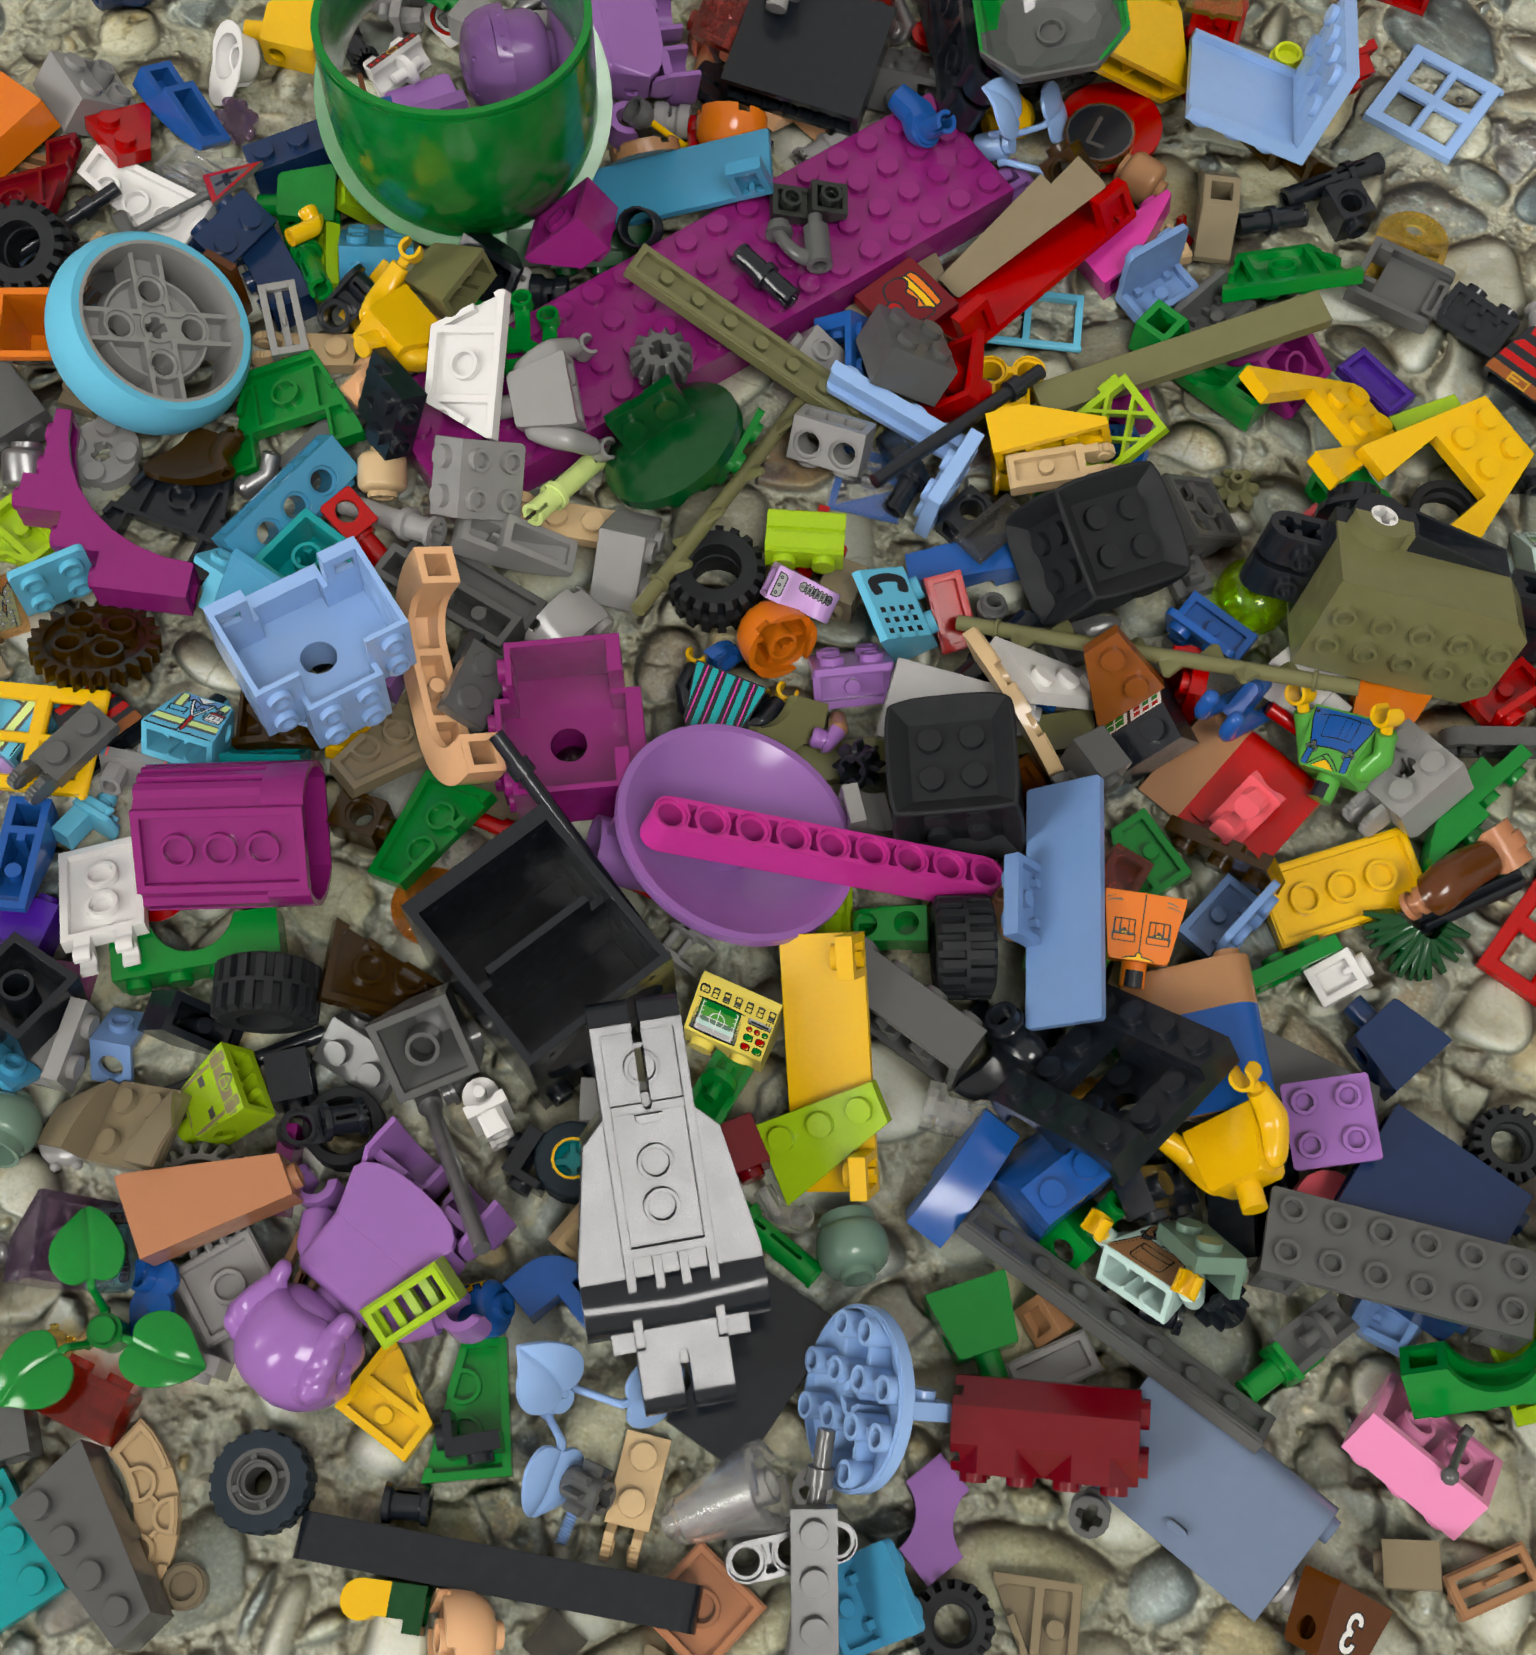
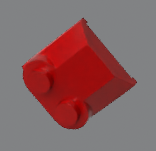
M979 328L968 335L947 343L952 352L958 373L935 407L919 401L916 403L922 406L928 414L944 423H950L992 395V384L983 377L984 332Z

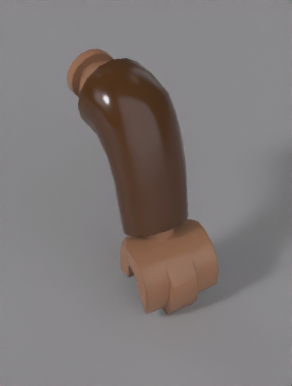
M1508 817L1484 831L1477 842L1445 855L1432 864L1423 874L1419 875L1417 886L1411 889V893L1406 891L1399 895V903L1403 912L1413 921L1420 919L1422 913L1427 915L1433 912L1439 916L1448 913L1471 893L1499 874H1509L1529 862L1533 856L1526 847L1528 841L1521 830L1514 828Z

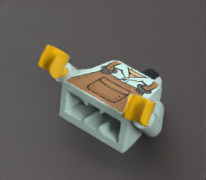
M1095 1207L1090 1209L1080 1227L1092 1234L1094 1241L1103 1249L1095 1277L1096 1280L1163 1325L1169 1321L1183 1303L1191 1310L1199 1309L1203 1305L1205 1300V1276L1203 1274H1194L1156 1239L1157 1225H1149L1136 1231L1116 1232L1112 1228L1114 1224L1112 1218Z

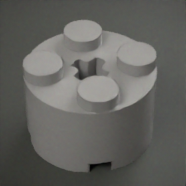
M575 585V593L568 588L558 594L541 610L536 617L541 624L535 632L528 628L524 641L608 634L614 626V618L580 585Z

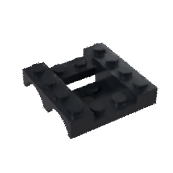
M1106 983V1018L1104 1021L1075 1025L1029 1073L1016 1068L992 1092L988 1099L1001 1121L1007 1123L1012 1116L1022 1119L1036 1129L1052 1145L1053 1149L1064 1155H1067L1072 1148L1087 1154L1099 1163L1114 1178L1116 1183L1124 1187L1240 1060L1228 1036ZM1116 1047L1121 1059L1081 1100L1070 1095L1088 1074ZM1135 1104L1130 1110H1120L1126 1105Z

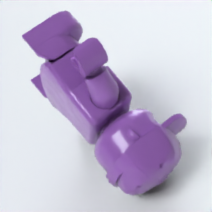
M591 0L593 25L602 43L608 62L612 97L621 100L614 104L612 99V120L608 138L609 143L618 150L622 143L638 139V134L633 127L620 124L625 122L623 120V111L626 104L633 97L641 96L644 99L647 97L654 99L663 98L664 102H668L670 106L676 107L679 104L694 105L696 102L702 74L701 70L686 71L688 45L678 44L663 47V44L680 43L683 33L682 23L673 24L671 0ZM495 2L475 9L464 18L460 30L459 60L470 95L478 105L484 106L514 97L544 81L566 61L575 47L563 25L549 8L547 10V23L545 26L539 14L532 9L522 7L503 9L500 2Z

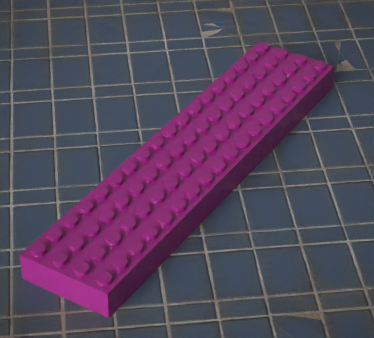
M930 93L922 96L932 104L936 113H938L939 106L936 99ZM891 113L773 178V183L808 188L812 179L847 184V218L827 223L833 267L828 272L822 274L811 273L808 271L807 266L793 261L785 254L777 243L766 239L765 230L769 222V195L726 204L650 247L778 336L787 340L795 331L802 333L813 327L815 318L845 311V308L854 303V296L907 257L910 256L916 263L934 253H937V256L940 257L984 232L1012 203L1014 189L964 132L955 128L952 133L939 137V141L935 146L920 148L908 141L902 122L894 113ZM790 224L793 228L791 239L801 248H805L803 228L806 224ZM747 243L767 263L773 262L779 267L778 272L793 286L801 290V295L797 296L799 299L791 308L785 310L765 290L759 291L753 285V280L731 262V257L734 256L733 253L740 245ZM635 255L543 305L555 306L559 311L561 324L557 328L558 338L574 337L578 339L586 332L592 335V339L585 344V347L590 350L597 349L598 352L587 362H580L573 358L587 428L586 431L582 432L594 436L598 440L609 436L616 437L606 425L603 416L627 400L637 397L647 388L642 389L638 378H633L630 372L629 351L630 347L635 346L637 335L648 337L647 333L650 327L656 333H661L666 326L670 331V335L681 332L684 342H690L692 347L691 358L693 359L694 367L692 373L687 374L688 379L686 383L712 382L718 384L751 365L625 278L623 274ZM541 307L531 312V340L538 344L542 342L543 330L539 327L536 313ZM515 321L509 324V326L514 329ZM522 352L506 354V358H520L524 354ZM421 372L413 378L425 391L426 372ZM507 374L504 376L502 396L509 394ZM425 403L411 456L406 457L427 487L431 489L433 475L432 451L435 447V435L477 440L489 439ZM514 417L500 420L498 441L521 443L526 449L523 491L529 492L561 474L583 456L536 444L516 427ZM449 517L455 525L457 518Z

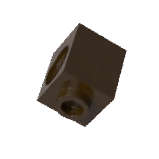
M1079 138L1068 145L1065 139L1056 143L1045 151L1048 157L1039 164L1044 176L1050 183L1063 172L1061 160L1072 163L1077 156L1100 177Z
M342 788L326 822L335 837L378 852L383 841L386 840L393 828L396 819L388 801L365 793L352 799ZM365 815L374 816L367 825H356L360 817Z

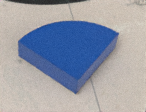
M730 640L719 641L703 651L707 664L727 672L743 659L737 645Z

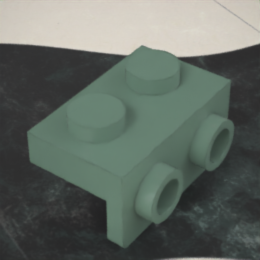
M1181 1217L1176 1222H1159L1156 1239L1194 1274H1203L1229 1300L1240 1299L1242 1285L1246 1282L1248 1275L1247 1258L1208 1224H1203L1198 1220Z

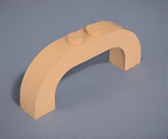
M452 546L413 547L402 566L396 591V603L409 621L417 661L416 664L403 673V678L423 757L432 774L444 785L456 786L494 782L507 769L504 759L489 741L498 732L470 734L467 727L436 708L453 673L446 641L445 617L449 599L461 581Z

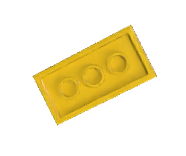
M1397 827L1370 837L1361 838L1278 864L1286 882L1279 894L1275 895L1280 899L1266 918L1278 951L1295 947L1302 941L1315 935L1323 938L1375 921L1372 918L1362 916L1363 910L1393 908L1398 914L1403 913L1399 903V895L1406 891L1411 893V889L1417 886L1418 876L1423 874L1409 837Z

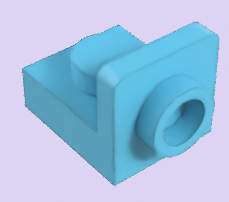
M214 548L195 554L193 562L209 572V575L202 584L203 592L198 607L201 609L215 602L231 552L225 549Z

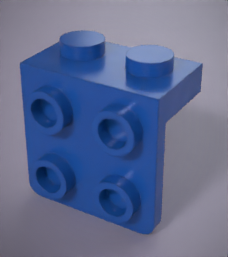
M1195 590L1179 610L1170 607L1165 613V630L1169 632L1167 638L1177 646L1192 645L1204 651L1211 644H1218L1225 658L1241 660L1258 639L1257 634Z

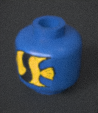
M492 1279L463 1284L470 1294L471 1304L460 1310L457 1322L466 1320L472 1314H479L485 1316L492 1323L491 1332L485 1339L497 1338L506 1333L515 1313V1302L507 1289L498 1280Z

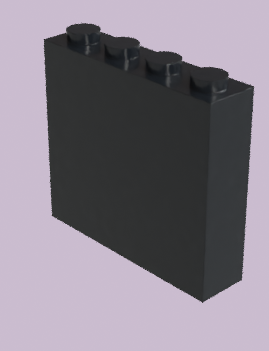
M749 0L720 78L721 98L739 102L746 106L752 105L766 112L846 136L859 132L894 32L897 8L891 7L882 1L800 0L799 2L789 1L786 13L776 14L766 9L767 0Z

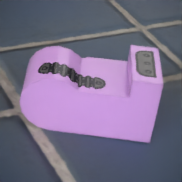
M777 561L773 563L760 590V594L765 598L778 604L798 609L802 613L825 624L828 623L841 596L835 591Z

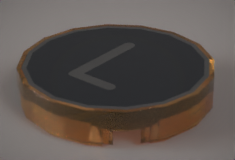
M1099 102L1087 104L1074 111L1067 120L1063 139H1065L1068 145L1079 138L1089 158L1098 170L1106 169L1107 165L1116 163L1115 166L1120 164L1124 157L1132 152L1136 131L1134 121L1126 111L1116 105Z

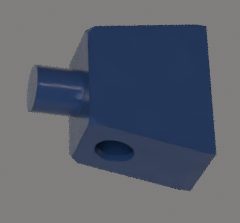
M1359 995L1342 1011L1359 1029L1345 1043V1048L1361 1071L1368 1074L1369 1081L1380 1086V1097L1384 1101L1395 1094L1452 1041L1448 1035L1395 998L1380 1012H1377Z

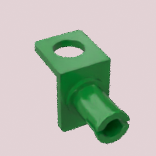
M1115 1190L1108 1192L1098 1203L1090 1200L1061 1221L1039 1244L1058 1257L1054 1249L1056 1239L1067 1241L1073 1249L1074 1256L1072 1261H1062L1076 1270L1089 1257L1101 1249L1094 1241L1093 1235L1080 1227V1224L1092 1207L1101 1210L1114 1221L1112 1228L1116 1232H1120L1115 1224L1125 1216V1213Z
M1274 1341L1258 1352L1264 1361L1245 1377L1236 1381L1235 1386L1251 1400L1258 1403L1261 1398L1281 1383L1286 1389L1300 1383L1305 1379L1304 1375L1321 1363L1325 1356L1302 1373L1280 1344Z

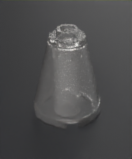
M758 1438L747 1442L668 1499L664 1505V1512L661 1514V1524L667 1537L674 1539L679 1545H689L775 1534L789 1529L790 1527L786 1524L790 1523V1505H793V1500L785 1474L776 1476L770 1464L778 1460L771 1448Z

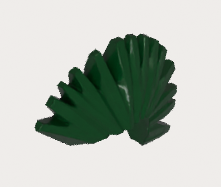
M1393 908L1363 910L1362 916L1375 920L1363 924V931L1374 930V932L1364 936L1365 940L1375 939L1368 945L1369 948L1373 949L1384 944L1376 958L1377 961L1381 962L1393 954L1387 971L1394 973L1397 970L1396 977L1402 978L1406 972V980L1412 981L1414 975L1415 980L1419 982L1422 981L1423 976L1425 980L1432 979V966L1440 975L1446 973L1447 969L1441 957L1457 963L1459 958L1454 953L1462 955L1465 951L1451 938L1468 939L1471 936L1470 933L1449 921L1434 930L1433 935L1426 937Z

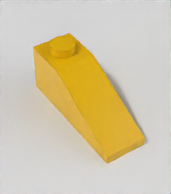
M1029 404L1005 405L997 408L995 411L985 413L993 454L999 471L1007 470L1005 456L1010 454L1083 443V445L1100 444L1102 442L1112 443L1108 420L1105 416Z

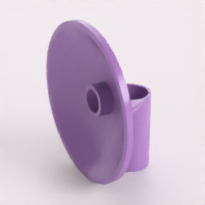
M695 724L668 731L649 742L636 754L620 781L616 794L614 817L596 815L586 838L588 846L619 887L646 892L662 909L687 927L716 940L736 945L752 947L776 946L789 943L798 937L797 934L813 933L830 920L840 908L850 890V886L659 852L650 849L644 844L640 838V826L658 798L663 796H675L848 830V817L844 808L841 807L840 801L833 789L815 768L796 752L778 741L758 732L737 726Z

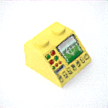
M704 970L684 1025L685 1039L689 1040L688 1045L702 1054L711 1055L717 1049L732 1061L741 1065H747L761 1073L782 1029L783 1005Z

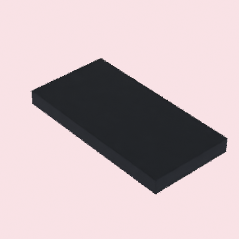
M767 1272L771 1312L749 1315L751 1332L729 1335L737 1400L696 1408L690 1385L685 1392L687 1409L672 1412L666 1420L668 1424L739 1475H741L808 1373L805 1367L806 1351L810 1346H815L822 1329L832 1317V1315L770 1272Z

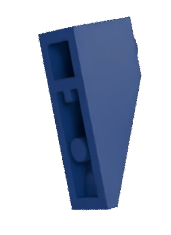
M10 795L0 833V911L27 913L53 860L57 841L51 827L60 817L52 799L45 798L44 801L33 806L23 796Z

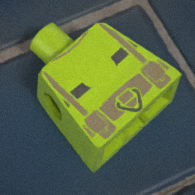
M220 1042L181 1088V1091L192 1096L186 1110L187 1116L182 1120L177 1134L188 1144H195L199 1140L218 1145H231L276 1115L253 1050Z

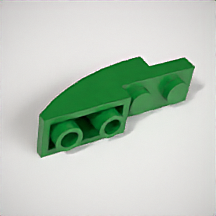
M1519 744L1495 767L1481 756L1467 770L1474 789L1428 828L1418 862L1422 873L1436 861L1453 852L1461 844L1467 846L1479 839L1480 835L1485 831L1480 826L1491 815L1486 810L1501 796L1496 791L1503 784L1511 788L1528 772L1523 765L1533 754L1524 745Z

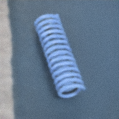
M566 1512L567 1515H564L566 1518H563L562 1528H559L561 1531H558L559 1534H557L558 1537H556L555 1543L567 1545L566 1542H569L571 1529H574L573 1526H575L574 1523L577 1520V1517L569 1512Z

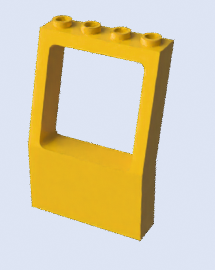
M1127 0L1130 31L1101 68L1094 72L1162 104L1185 93L1187 89L1188 70L1181 8L1177 0Z

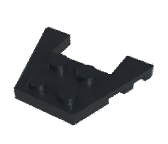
M143 470L129 483L131 488L116 502L111 500L102 509L104 513L100 516L102 520L121 536L124 535L131 520H136L197 543L187 561L194 563L193 560L196 553L219 548L211 538L230 519L234 480L232 478L228 481L211 485H179L150 478L145 475ZM194 563L201 581L200 585H202L209 572Z

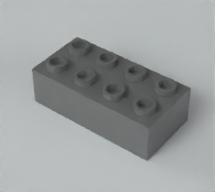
M865 937L871 1036L950 1092L979 1054L987 1030L982 1027L983 1022L969 1010L962 1009L959 1011L948 1003L947 996L939 988L931 984L924 986L912 977L913 972L904 963L893 959L891 962L878 953L879 948L876 944Z

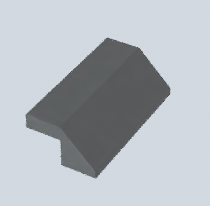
M412 540L406 548H403L393 542L374 566L382 581L397 589L402 566L413 547H424L423 544ZM444 542L441 546H450V545ZM454 554L461 583L449 599L445 618L468 632L471 628L484 634L486 642L500 651L503 650V643L524 640L528 628L533 631L539 623L536 617L548 602L480 562Z

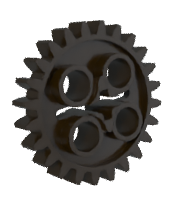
M81 601L79 604L80 608L78 609L65 605V613L63 614L51 611V620H38L39 628H32V637L27 638L30 665L34 666L35 674H43L44 682L46 683L56 680L57 688L59 689L72 684L73 692L79 691L83 686H88L90 693H94L98 686H104L109 692L112 691V684L114 683L128 687V678L141 681V671L153 672V663H160V653H163L160 626H156L154 617L146 618L145 610L134 612L130 608L121 609L114 606L99 605L98 601L95 602L94 606L90 607L84 601Z

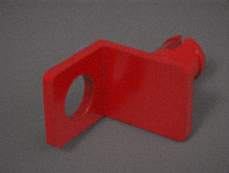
M350 486L343 488L321 506L320 512L345 538L355 537L374 567L388 550L374 535L378 517ZM347 501L354 504L358 510L357 518L352 522H343L338 519L335 514V508L339 503Z

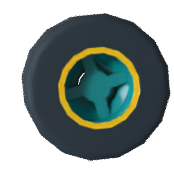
M568 1121L557 1124L544 1133L536 1146L534 1166L538 1180L543 1183L549 1196L562 1203L576 1205L579 1203V1168L581 1161L579 1135L588 1123Z

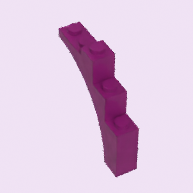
M56 408L53 423L49 422L46 427L45 439L47 445L44 455H40L37 460V474L23 472L20 485L16 486L12 493L13 509L17 511L25 526L51 529L49 542L51 549H54L55 552L74 544L83 545L92 564L88 573V587L93 590L99 605L193 616L201 584L194 563L163 557L133 544L112 530L91 508L79 482L77 455L81 434L80 427L72 410Z

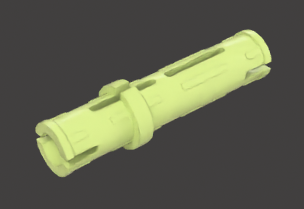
M583 455L555 481L550 480L540 488V494L523 506L522 513L524 518L535 510L536 514L527 522L533 526H540L554 511H561L569 504L570 497L599 471L603 470L605 463L595 462L592 456Z

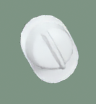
M233 20L223 21L216 30L213 40V60L208 92L213 105L219 107L229 102L237 88L247 87L253 83L258 75L260 66V52L257 40L243 34L239 25Z

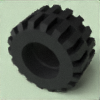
M19 199L10 200L9 207L1 203L0 287H50L64 261L81 248V246L76 244L80 241V238L72 230V226L54 212L33 200L25 199L24 203ZM39 236L40 248L37 256L30 264L20 268L19 255L21 249L30 239Z
M715 525V530L708 532L688 558L693 562L692 568L676 574L670 581L669 596L671 605L675 606L676 614L680 619L686 617L687 625L695 628L699 624L701 625L702 632L710 633L711 628H718V633H727L726 627L732 626L734 630H737L741 619L748 610L763 601L764 596L760 594V590L765 582V561L762 559V552L759 546L753 547V539L747 534L741 538L740 530L731 528L728 532L724 531L723 525ZM712 570L726 571L737 578L733 584L722 589H710L696 581L702 574Z
M987 894L937 895L930 911L929 939L932 985L939 988L947 996L948 1000L991 999L997 984L998 936L995 910Z
M272 951L240 952L220 958L214 967L210 1016L224 1026L251 1033L287 1034L312 1028L319 1023L321 1002L316 1000L322 968L305 958Z

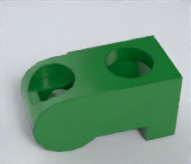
M927 905L878 906V908L860 909L852 913V932L864 931L865 937L874 942L879 951L913 950V953H930Z

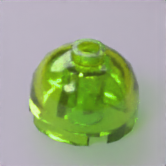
M1243 557L1229 563L1218 576L1210 599L1212 603L1257 635H1264L1276 629L1287 614L1286 601L1259 595L1244 587L1240 581L1239 572L1248 557Z

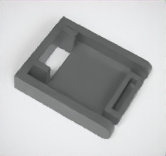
M1377 235L1360 265L1364 269L1363 284L1349 285L1343 300L1416 334H1424L1454 281L1456 273L1446 266ZM1371 263L1385 268L1378 281L1365 274Z

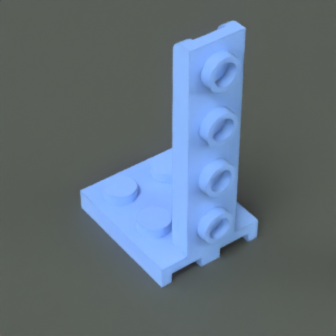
M835 360L826 385L827 392L909 441L918 444L948 424L928 414L922 406L909 403L894 392L871 384L870 380L863 376L857 368L844 365L838 360ZM971 428L967 435L959 434L932 453L942 459L939 466L940 471L935 479L931 477L920 496L921 500L913 513L918 518L913 530L914 533L925 539L928 537L937 522L939 511L950 502L971 468L969 466L976 457L977 448L984 439V434Z

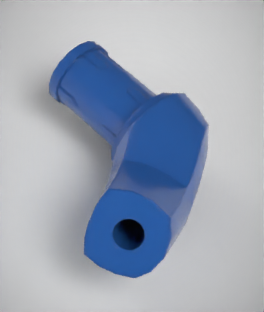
M902 84L893 93L887 104L889 109L902 122L908 141L917 147H933L939 141V137L952 133L956 128L957 121L954 114L944 118L951 113L950 110L944 109L936 113L929 101L905 84Z

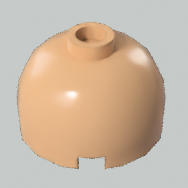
M437 1588L434 1591L429 1613H438V1617L435 1620L434 1628H428L427 1630L428 1655H495L496 1650L503 1649L505 1642L504 1623L502 1620L495 1619L493 1607L483 1595L473 1591L452 1588Z

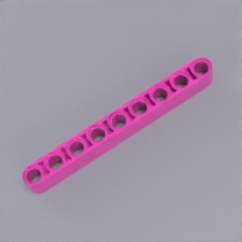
M675 796L658 798L642 822L639 830L640 838L644 844L650 849L659 852L932 902L937 895L987 894L990 898L1002 885L1001 875L1003 869L994 859L986 856Z

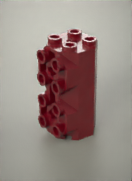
M965 1373L956 1374L955 1384L964 1385V1389L960 1391V1395L953 1394L950 1452H959V1456L951 1459L950 1464L952 1470L959 1471V1481L987 1483V1479H990V1476L1006 1477L1005 1485L1033 1488V1484H1036V1478L1053 1480L1052 1490L1079 1493L1082 1485L1100 1486V1495L1128 1497L1129 1487L1138 1488V1478L1148 1479L1149 1447L1140 1446V1430L1150 1431L1151 1399L1142 1398V1389Z

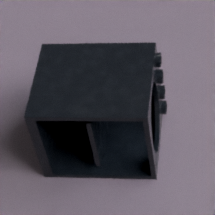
M543 802L401 905L428 963L444 983L449 982L455 997L545 1110L553 1104L555 1107H559L571 1099L576 1093L574 1088L581 1083V1077L594 1078L584 1005L625 999L631 1023L632 1040H638L634 997L675 991L677 996L673 958Z

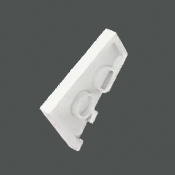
M997 636L989 643L1001 659L1000 663L1005 668L1012 682H1016L1029 704L1094 710L1087 671Z

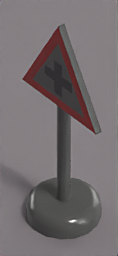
M258 161L202 175L207 187L205 191L140 225H137L133 217L125 210L114 212L112 214L113 220L119 232H148L210 198L212 204L216 207L226 195L234 192L258 171L264 163L263 161Z

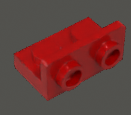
M1192 645L1172 646L1174 650L1198 654L1202 652L1200 648ZM1181 668L1170 678H1164L1170 689L1174 690L1173 695L1189 725H1191L1195 717L1194 707L1206 692L1209 672Z

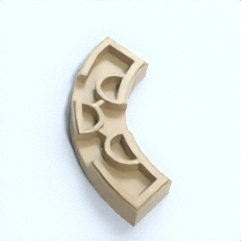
M975 627L962 633L975 662L996 692L1007 694L1011 697L1015 709L1016 725L1036 762L1049 778L1064 771L1046 733L1042 732L1038 722L1030 712L1032 708L1016 682H1012L1005 668L1000 663L1001 659L984 635Z
M140 1418L108 1454L115 1461L126 1481L130 1500L133 1502V1522L136 1523L142 1537L139 1541L147 1560L152 1562L161 1583L165 1572L172 1567L177 1552L182 1520L181 1493L175 1467L166 1446L145 1419Z

